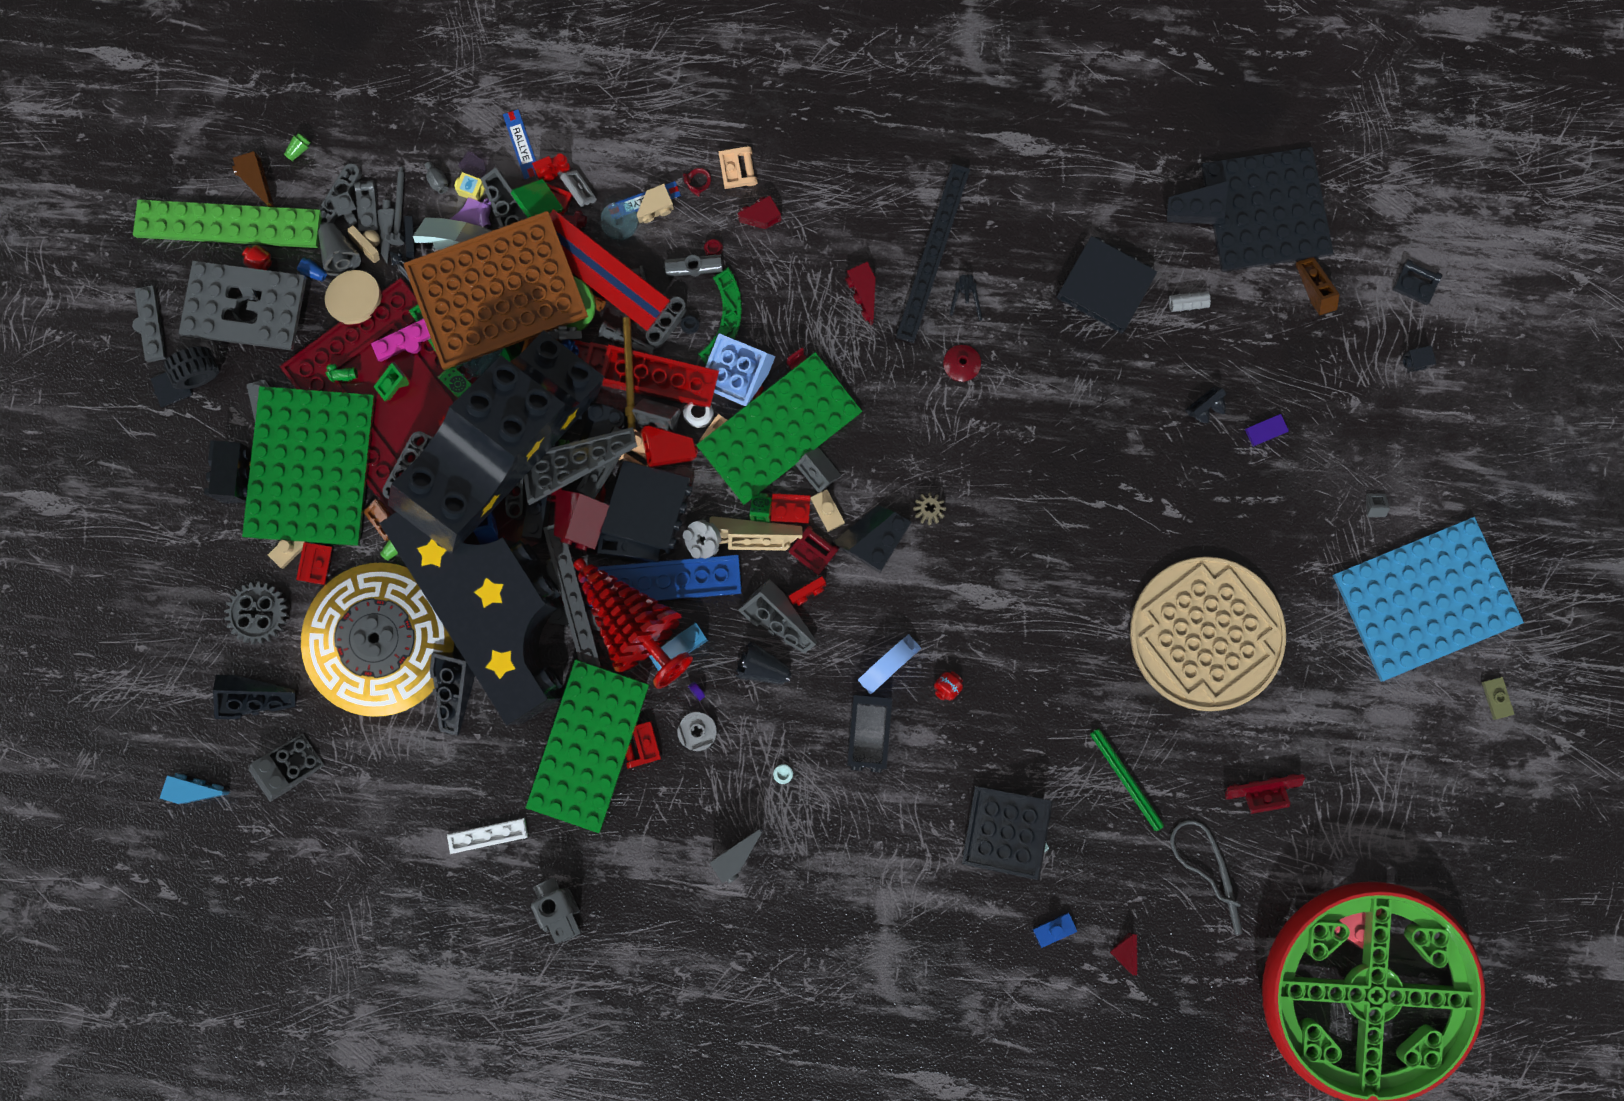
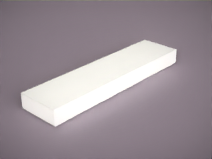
M525 818L447 834L450 854L528 838Z

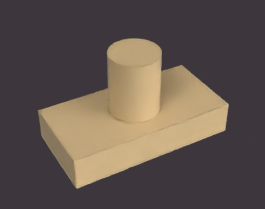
M827 489L810 498L827 532L845 524Z
M282 540L268 556L280 568L284 569L302 551L304 542Z

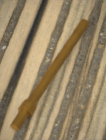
M624 317L623 333L627 397L625 415L628 418V428L633 427L636 430L635 416L632 412L635 403L630 317Z

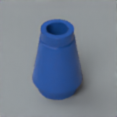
M302 258L298 264L297 271L301 275L321 282L325 280L327 276L326 271L310 258Z

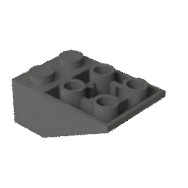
M644 398L632 410L637 422L641 424L640 427L652 426L673 433L676 431L681 415L680 408Z
M302 733L251 763L249 772L271 802L319 770L324 764Z

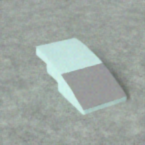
M424 218L413 238L415 243H433L434 249H444L492 230L463 221L444 218Z

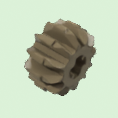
M931 492L928 493V498L922 494L920 496L921 500L916 499L915 501L918 506H915L913 511L919 512L915 517L919 518L922 516L923 518L920 521L922 524L925 522V519L928 520V525L932 524V519L936 524L939 523L938 517L943 519L944 514L941 512L946 511V507L941 506L944 500L937 501L939 498L938 494L933 499ZM926 505H928L929 507H934L932 511L933 513H931L930 511L926 512Z

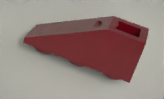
M865 262L848 270L845 281L849 289L853 288L855 293L853 294L854 300L857 305H861L863 309L861 314L865 322L868 321L871 326L874 321L875 276L868 262Z

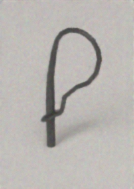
M1186 820L1179 823L1173 829L1170 837L1171 848L1175 857L1186 868L1199 873L1211 883L1216 896L1228 904L1235 935L1243 934L1237 907H1240L1241 904L1235 901L1225 862L1213 836L1200 822ZM1195 824L1206 832L1219 864L1226 897L1220 895L1213 879L1201 870L1188 865L1179 856L1174 845V837L1182 826Z

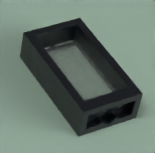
M853 695L847 766H851V770L862 771L863 767L870 768V772L882 773V769H887L892 709L891 698Z

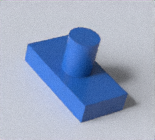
M1069 913L1033 928L1041 948L1077 932Z

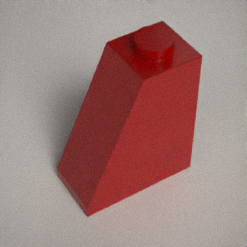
M645 426L640 431L648 467L691 462L697 457L698 450L693 442V438L652 426Z

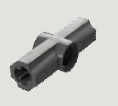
M721 254L699 257L689 255L687 258L665 260L666 276L691 275L696 277L704 273L723 272ZM692 263H698L695 269L690 268Z

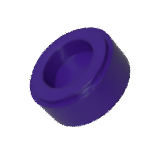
M695 682L688 685L690 691L699 701L705 697L704 692Z

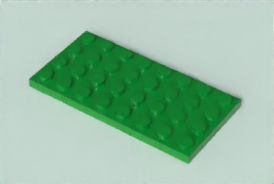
M815 352L696 446L740 502L745 505L752 499V496H756L757 493L763 491L797 464L807 452L820 446L862 413V410Z
M577 659L575 660L526 805L527 809L596 833L601 832L650 684Z

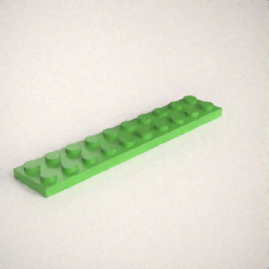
M137 200L133 236L150 239L318 248V230L322 216L321 210Z

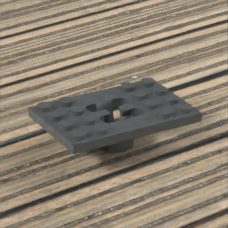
M192 261L179 334L187 337L293 350L306 277L298 274ZM230 288H239L242 296L237 299L228 298ZM255 290H256V291H262V295H261V299H260V300H259V298H258V296H257ZM248 301L246 310H252L258 316L251 321H242L239 317V310ZM230 309L234 318L238 321L224 320L225 311Z

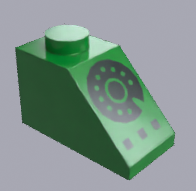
M455 367L446 369L438 376L457 398L472 385Z
M757 493V496H752L750 508L751 521L770 523L772 497H768V494Z

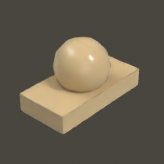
M354 226L348 228L349 238L373 263L379 261V253L375 249L380 243L379 234L374 230H367L361 234Z

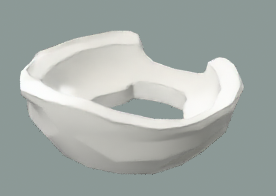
M685 405L683 415L685 421L690 426L704 428L713 421L714 412L712 406L710 408L706 407V413L703 417L696 418L691 414V409L695 405Z

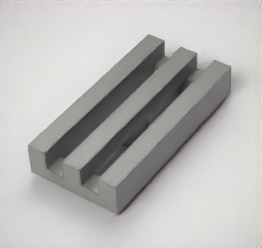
M577 170L561 175L560 178L580 207L584 206V204L595 203L596 197Z

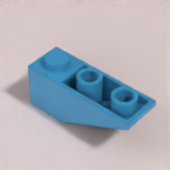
M175 773V775H168L166 777L160 799L184 804L228 795L230 791L223 790L224 786L212 784V786L205 784L206 781L194 778L192 781L187 779V775Z

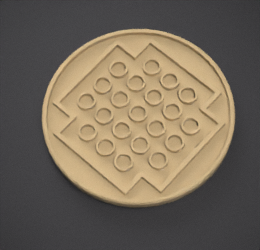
M1196 557L1167 567L1145 586L1137 599L1132 613L1130 640L1133 655L1141 673L1149 684L1162 696L1189 709L1221 711L1250 701L1269 685L1276 675L1284 656L1286 628L1283 613L1275 595L1254 572L1227 559Z

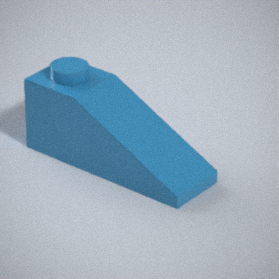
M695 623L663 645L661 649L672 659L681 653L692 652L708 640L697 623ZM650 655V656H649L650 659L652 660V662H653L654 665L656 666L657 670L659 671L662 667H661L660 664L653 658V656Z

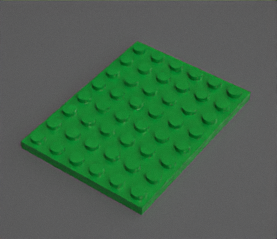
M259 386L242 537L360 546L375 405L374 395Z

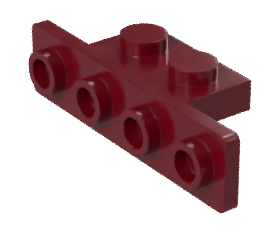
M1290 774L1284 778L1273 777L1262 782L1252 781L1245 785L1234 784L1227 788L1225 797L1226 799H1233L1245 796L1251 814L1290 807L1291 803L1286 789L1302 786L1305 776L1304 774Z

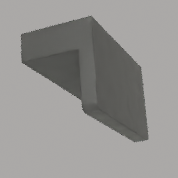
M818 447L807 452L795 464L818 493L824 491L832 482L841 477L838 470Z

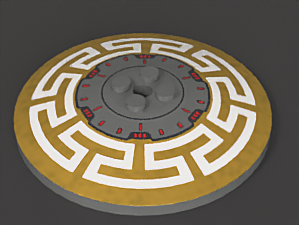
M392 563L360 565L342 572L333 578L319 591L312 601L304 618L301 632L302 659L314 686L334 705L345 711L363 716L381 717L395 715L412 709L433 694V689H435L433 678L430 677L432 653L455 652L456 649L454 641L408 568ZM373 633H378L379 641L374 644L371 643L370 636Z

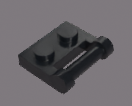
M1407 259L1392 290L1424 305H1428L1443 274L1439 272L1434 273ZM1409 270L1431 279V283L1429 284L1407 273Z

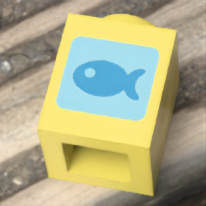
M462 172L455 182V190L459 196L481 201L485 191L481 179Z

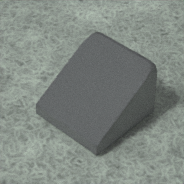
M1366 494L1367 516L1386 517L1390 509L1386 494Z

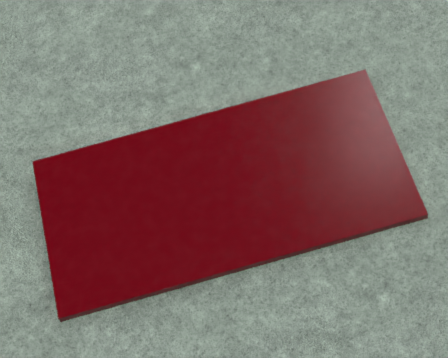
M402 277L381 291L380 305L377 306L369 319L358 324L339 322L279 366L296 389L375 396L366 483L391 515L396 513V511L388 506L389 499L383 495V487L413 433L418 431L434 437L440 428L438 420L447 415L449 407L458 399L438 378L445 370L442 369L437 353L428 340L421 342V350L415 354L405 350L382 362L378 361L371 343L416 323L409 310L418 305L415 294ZM395 362L406 376L409 385L400 387L390 400L384 401L374 388V385L390 364ZM467 362L457 368L471 384L478 379ZM330 364H336L337 370L356 367L358 378L352 381L336 380L332 382L326 376L325 372H328L326 367ZM420 438L417 441V446H421L425 439ZM415 454L409 456V463L415 460ZM519 487L513 489L512 494L514 497L520 494ZM557 490L552 493L547 526L554 525ZM505 498L494 508L499 539L503 537L515 543L521 540L524 545L529 544L532 548L541 542L527 540L522 537L524 518L515 520L507 516ZM515 506L512 509V514L514 516L519 514L520 508ZM474 531L464 541L467 544L480 545Z

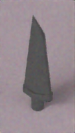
M383 200V209L377 210L381 254L386 263H388L390 243L384 240L385 234L391 235L395 214V209H390V200Z

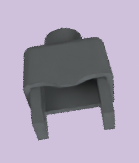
M555 877L533 887L538 899L531 903V908L540 929H543L545 932L550 930L556 944L581 934L574 917L580 910L570 889L559 888ZM552 900L555 902L556 909L554 912H552L550 909V903Z

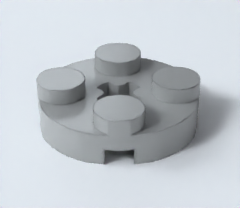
M698 520L691 523L687 530L683 532L686 547L692 557L706 559L718 552L721 535L713 523H708L706 520ZM700 535L706 539L704 544L700 541Z
M693 712L682 719L677 733L681 744L693 751H702L709 748L715 741L717 728L713 719L707 714ZM695 726L703 730L700 733V737L692 734Z

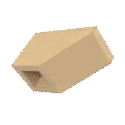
M664 184L646 191L637 212L639 223H649L659 215L666 216L674 210Z

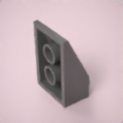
M761 828L710 862L722 883L727 881L729 884L739 877L738 873L763 832Z

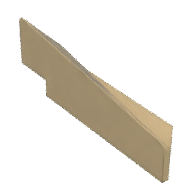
M710 517V523H713L720 532L721 543L719 544L728 543V550L786 551L791 547L792 542L797 538H802V526Z

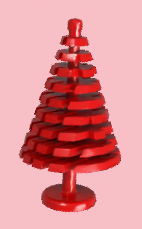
M582 558L575 560L573 566L580 572L578 579L580 583H584L582 589L584 594H587L589 605L593 606V608H590L593 616H599L595 617V622L600 627L601 637H603L609 651L608 655L614 661L612 663L614 670L617 672L629 670L638 665L635 661L645 660L652 655L662 667L653 679V684L657 689H661L677 679L689 667L693 657L691 654L684 652L670 659L661 649V646L665 643L664 640L673 634L670 629L678 627L680 622L677 619H681V614L671 610L666 605L658 604V601L654 598H650L645 593H639V590L629 587L623 581L616 582L618 578L612 575L608 576L607 572L598 570V567L593 564L587 566Z

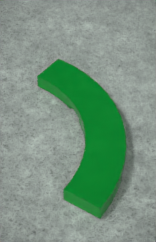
M729 267L713 277L722 297L723 312L720 328L716 336L704 350L698 353L705 365L708 362L718 334L735 340L741 323L742 304L740 292Z

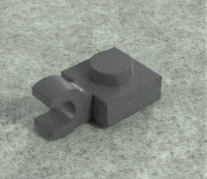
M348 191L330 198L338 217L344 215L349 227L355 225L357 221L352 211L356 210V207Z

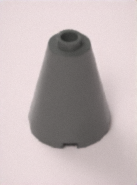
M323 224L319 228L318 233L322 263L326 273L331 276H338L348 270H355L361 262L359 253L335 224Z

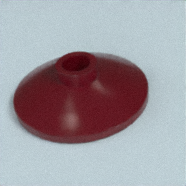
M957 345L948 350L944 357L943 366L946 374L951 379L958 382H966L972 380L979 373L981 359L974 348L967 345ZM965 359L966 364H961L959 360Z

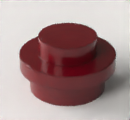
M716 239L707 241L704 245L705 254L707 256L722 254L723 246L721 242Z

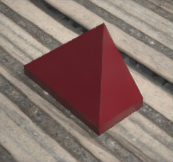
M1128 933L1110 953L1129 973L1137 975V934Z

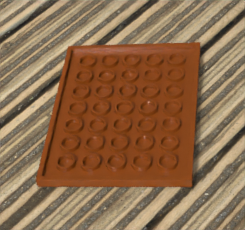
M548 211L403 263L443 370L536 337L543 330L549 332L559 328V326H565L588 317Z

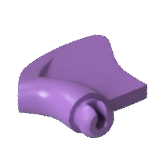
M468 197L464 207L450 220L463 221L489 228L491 226L489 221V215L492 210L491 202L488 198H485L482 203Z

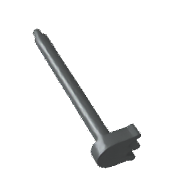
M403 167L399 168L397 176L394 233H391V235L385 234L384 240L392 245L404 244V237L400 233L404 187Z

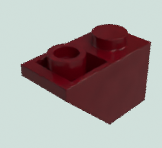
M771 196L761 197L755 204L750 207L745 206L737 213L740 223L762 229H767L781 221V213Z

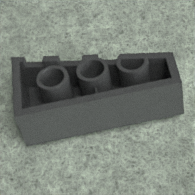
M496 167L481 178L500 228L527 219V216L511 195L512 186Z

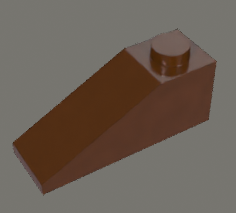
M254 151L233 157L234 165H232L235 175L239 176L268 207H274L261 158Z
M1313 257L1296 262V267L1310 302L1319 316L1337 310L1339 293L1316 259Z

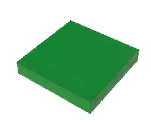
M543 179L513 189L511 195L527 218L546 211L550 214L553 209L558 213L563 210V207Z

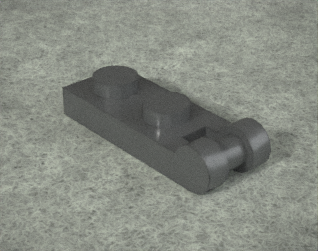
M374 180L367 181V183L355 182L359 232L361 234L367 230L379 232ZM369 190V195H363V191Z

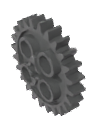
M250 582L249 588L246 585H242L243 591L236 589L237 596L230 595V598L233 600L232 603L226 602L230 609L224 610V612L229 613V616L224 618V620L231 622L227 625V628H234L231 634H238L236 639H243L244 643L251 641V644L256 645L258 641L259 644H264L265 639L271 642V635L278 637L276 631H284L281 624H287L283 620L284 617L289 616V614L284 613V610L289 608L283 605L287 600L280 598L283 593L276 592V587L270 588V584L265 583L263 586L261 582H257L255 586L254 583ZM250 598L251 605L246 608L245 602ZM269 599L270 606L269 608L265 609L264 603L266 600ZM240 611L273 612V615L240 614ZM248 617L249 624L244 627L243 621ZM268 619V626L263 628L262 622Z

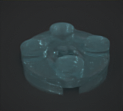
M621 202L611 203L604 208L601 213V226L608 237L624 241L635 233L639 222L636 211L632 206ZM616 218H624L623 224L616 225Z

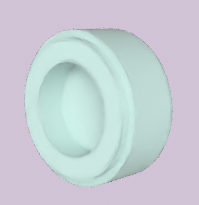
M781 764L775 768L773 776L778 783L786 784L791 781L793 771L788 765Z

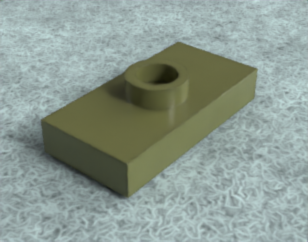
M1503 677L1482 682L1493 720L1515 715Z

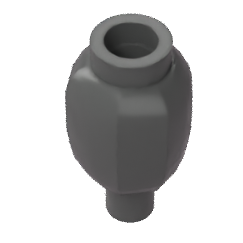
M431 162L425 163V167L428 170L426 178L431 188L438 191L439 194L447 192L449 182L444 173L439 168L434 167Z

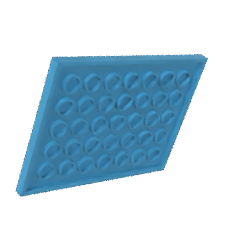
M1475 517L1333 575L1381 682L1524 623Z

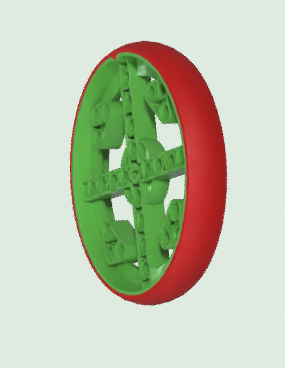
M1359 882L1331 889L1303 905L1286 922L1277 935L1266 961L1262 985L1263 1009L1270 1034L1286 1062L1299 1076L1318 1090L1344 1101H1407L1419 1097L1443 1083L1457 1070L1471 1051L1483 1020L1485 982L1482 967L1471 939L1458 921L1440 904L1416 890L1401 885L1385 882ZM1381 908V914L1376 916V911ZM1366 912L1362 964L1354 967L1347 974L1345 980L1295 977L1299 961L1304 952L1315 960L1321 961L1347 940L1350 930L1348 926L1339 921L1340 919ZM1391 913L1416 923L1409 924L1405 928L1404 935L1406 939L1433 966L1441 968L1448 963L1453 986L1402 983L1398 975L1388 967ZM1320 925L1319 932L1314 933L1315 927ZM1340 926L1339 933L1334 934L1335 928ZM1380 929L1379 935L1374 937L1375 931ZM1419 931L1418 938L1414 939L1415 933ZM1439 932L1438 939L1434 940L1435 934ZM1319 945V950L1313 953V948ZM1379 949L1378 954L1373 957V952ZM1438 952V957L1433 960V955ZM1377 969V974L1372 977L1373 970ZM1297 984L1296 990L1290 992V988ZM1317 986L1316 991L1310 993L1311 988ZM1336 987V992L1330 994L1331 989ZM1356 988L1355 994L1350 995L1351 990ZM1396 990L1395 996L1390 998L1391 993ZM1416 992L1414 998L1410 999L1411 994ZM1435 993L1434 999L1430 1000L1431 995ZM1455 994L1454 1000L1450 1001L1451 996ZM1293 1000L1345 1003L1350 1013L1359 1019L1355 1072L1332 1064L1341 1059V1049L1313 1019L1304 1018L1298 1024ZM1402 1006L1451 1009L1448 1022L1442 1034L1430 1025L1421 1026L1397 1048V1057L1407 1066L1395 1071L1381 1073L1384 1022L1395 1017ZM1375 1009L1374 1014L1369 1017L1370 1011ZM1314 1026V1030L1308 1033V1029ZM1373 1030V1034L1368 1037V1032ZM1433 1033L1432 1038L1428 1040V1036ZM1313 1046L1312 1051L1310 1053H1306L1307 1049ZM1329 1048H1333L1330 1054H1326ZM1372 1050V1054L1366 1057L1367 1052ZM1412 1052L1411 1057L1406 1059L1408 1053ZM1431 1053L1430 1059L1426 1060L1428 1054ZM1371 1070V1073L1365 1077V1073Z

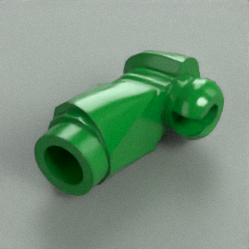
M330 364L326 367L328 371L325 372L326 376L332 382L336 380L352 381L358 378L356 367L338 370L336 364Z

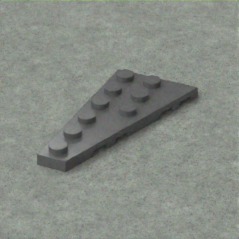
M633 427L551 448L524 476L529 505L636 448L637 442Z

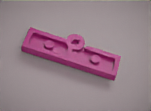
M422 319L371 343L378 361L382 362L405 350L413 354L418 353L421 350V342L427 341L431 337L426 323Z

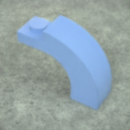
M908 634L864 673L858 681L872 694L912 658L921 647Z

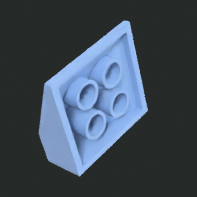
M718 334L705 367L719 371L714 393L747 406L769 374L775 356Z

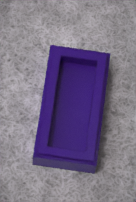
M1281 414L1245 429L1253 447L1289 431Z

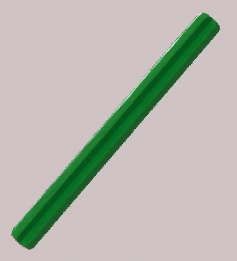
M1094 730L1090 734L1146 819L1155 831L1164 827L1163 822L1101 730Z

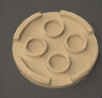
M361 270L347 271L338 275L328 286L325 294V305L328 312L336 320L344 324H358L369 319L377 306L380 305L381 288L369 273Z

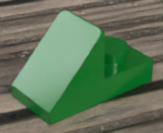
M392 362L374 385V388L383 400L387 401L393 397L400 387L408 386L409 382L396 363Z

